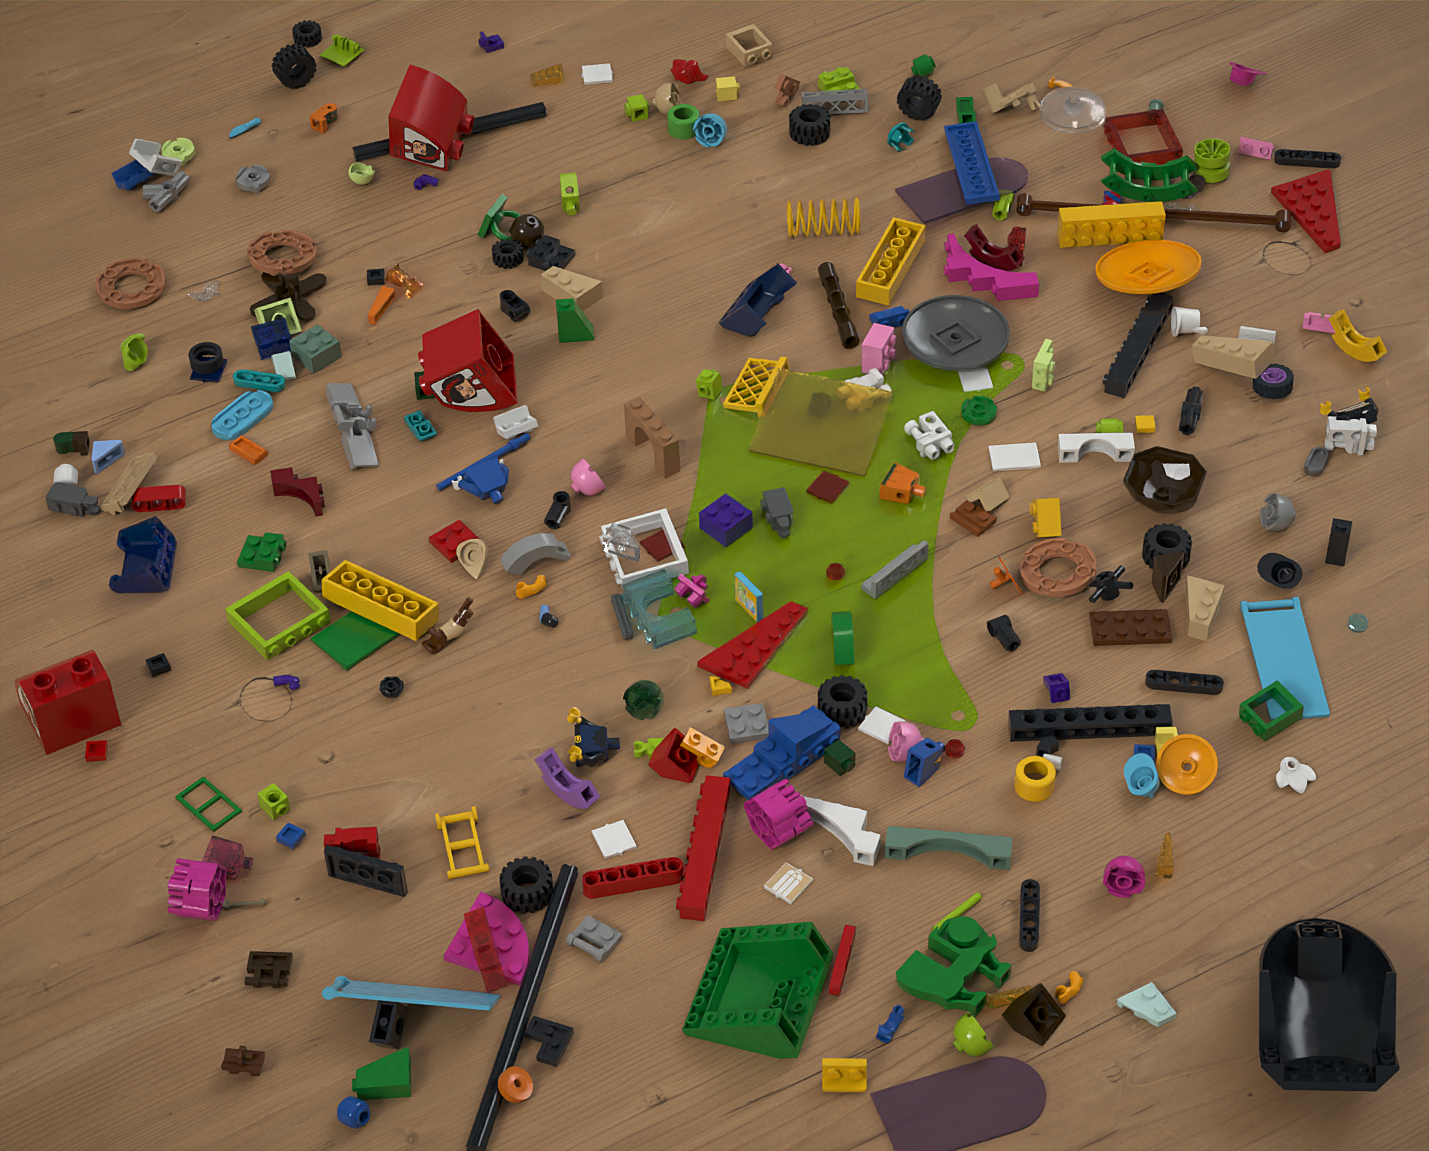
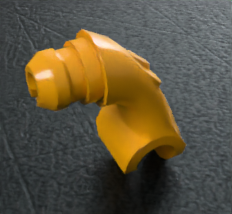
M544 575L537 576L536 581L531 585L519 582L516 586V596L524 599L539 593L547 586L546 577Z
M1071 971L1069 973L1070 987L1063 985L1056 987L1054 995L1058 997L1057 1001L1060 1004H1066L1080 991L1084 979L1080 976L1079 972Z

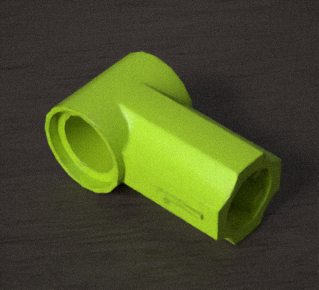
M998 190L1000 200L995 201L992 216L996 220L1003 221V219L1007 218L1009 208H1012L1014 192Z

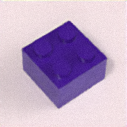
M725 493L699 512V528L727 547L753 528L752 511Z

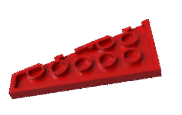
M793 601L788 602L698 660L697 667L748 689L808 614V608Z

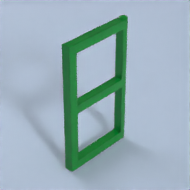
M201 777L175 796L177 801L213 832L242 812V809L205 777ZM204 783L217 795L195 809L183 797ZM222 798L234 811L213 825L200 813Z

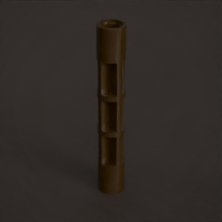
M824 262L818 267V274L826 290L827 300L831 305L832 315L836 320L842 345L846 349H853L859 345L860 339L855 325L852 323L850 310L846 306L836 269L831 262Z

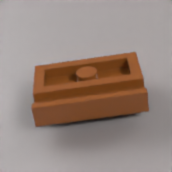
M968 500L957 507L955 512L950 513L951 520L977 537L980 536V533L992 527L997 517L986 512L974 502H968Z

